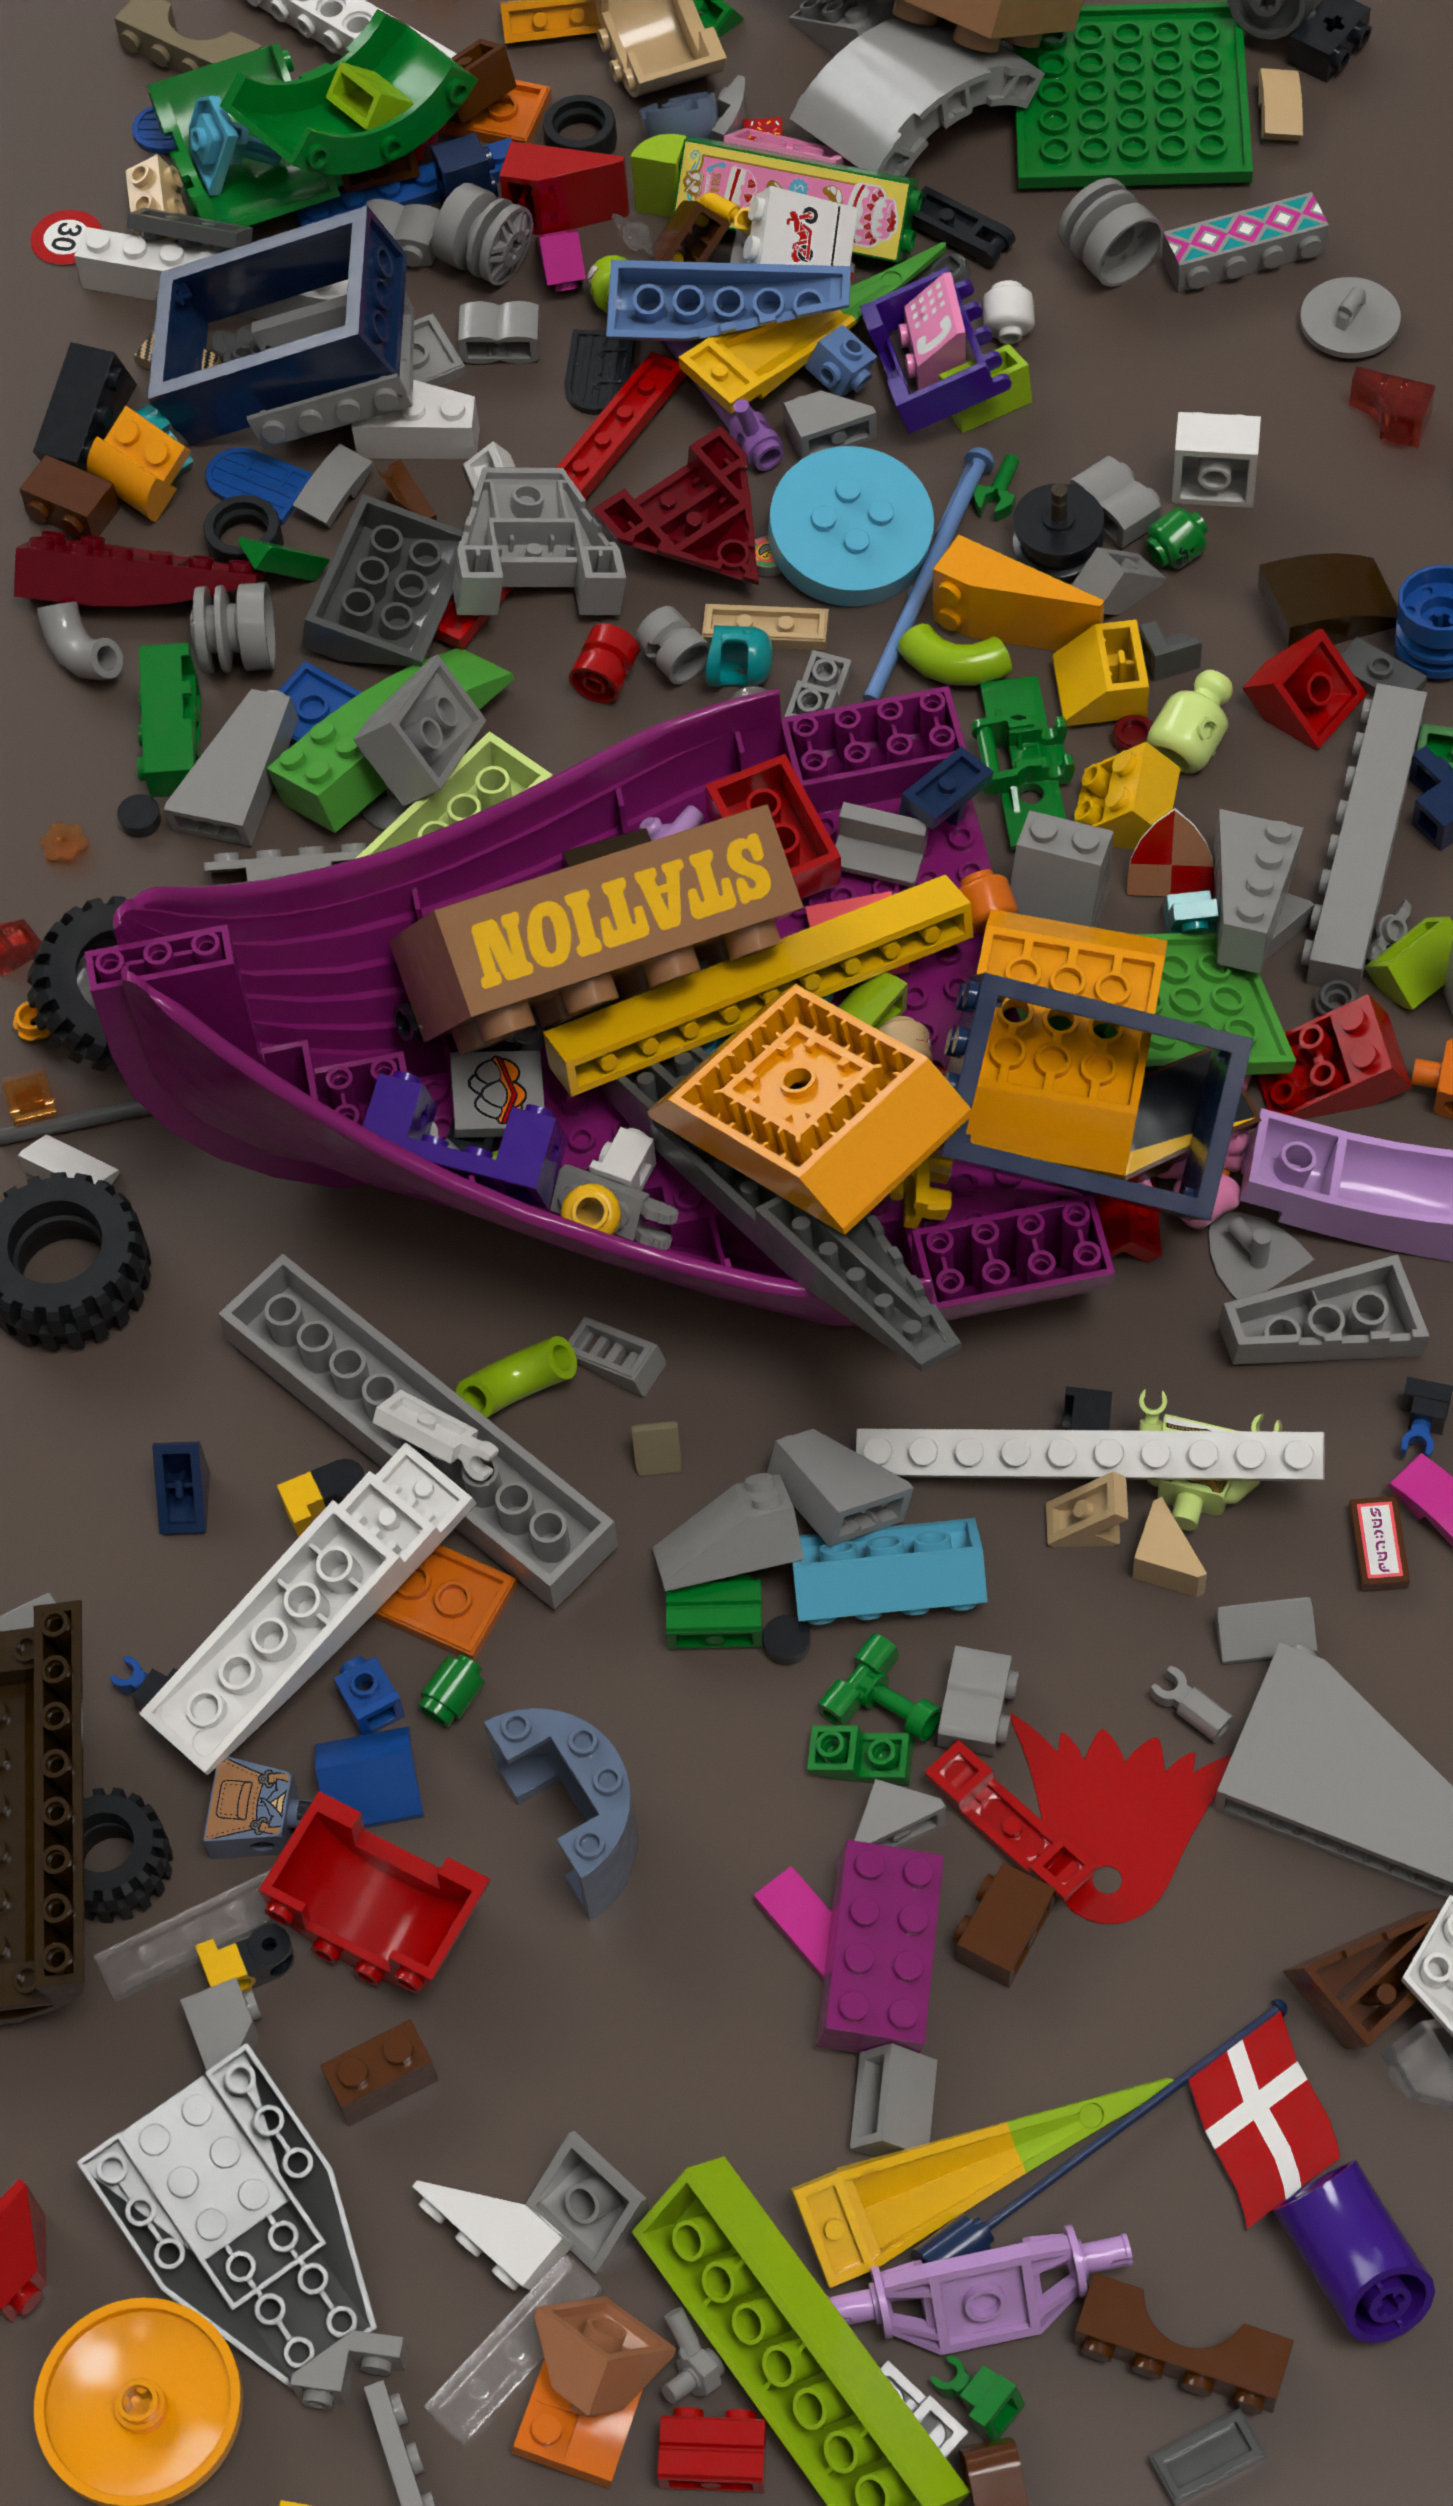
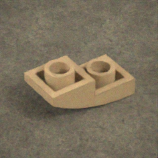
M1260 68L1258 108H1262L1261 139L1301 140L1303 136V108L1298 71Z

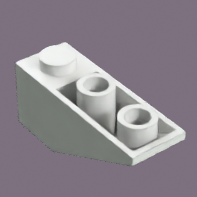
M416 2181L412 2186L424 2197L419 2206L440 2224L446 2218L460 2230L455 2236L456 2240L476 2257L485 2252L497 2263L491 2271L514 2291L521 2285L535 2292L574 2245L538 2211L527 2205L422 2181Z

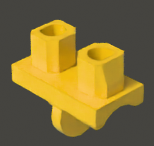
M928 1157L890 1192L892 1200L898 1201L903 1199L904 1196L903 1227L917 1229L922 1218L945 1220L951 1208L952 1192L950 1190L930 1187V1181L947 1184L951 1176L953 1162Z

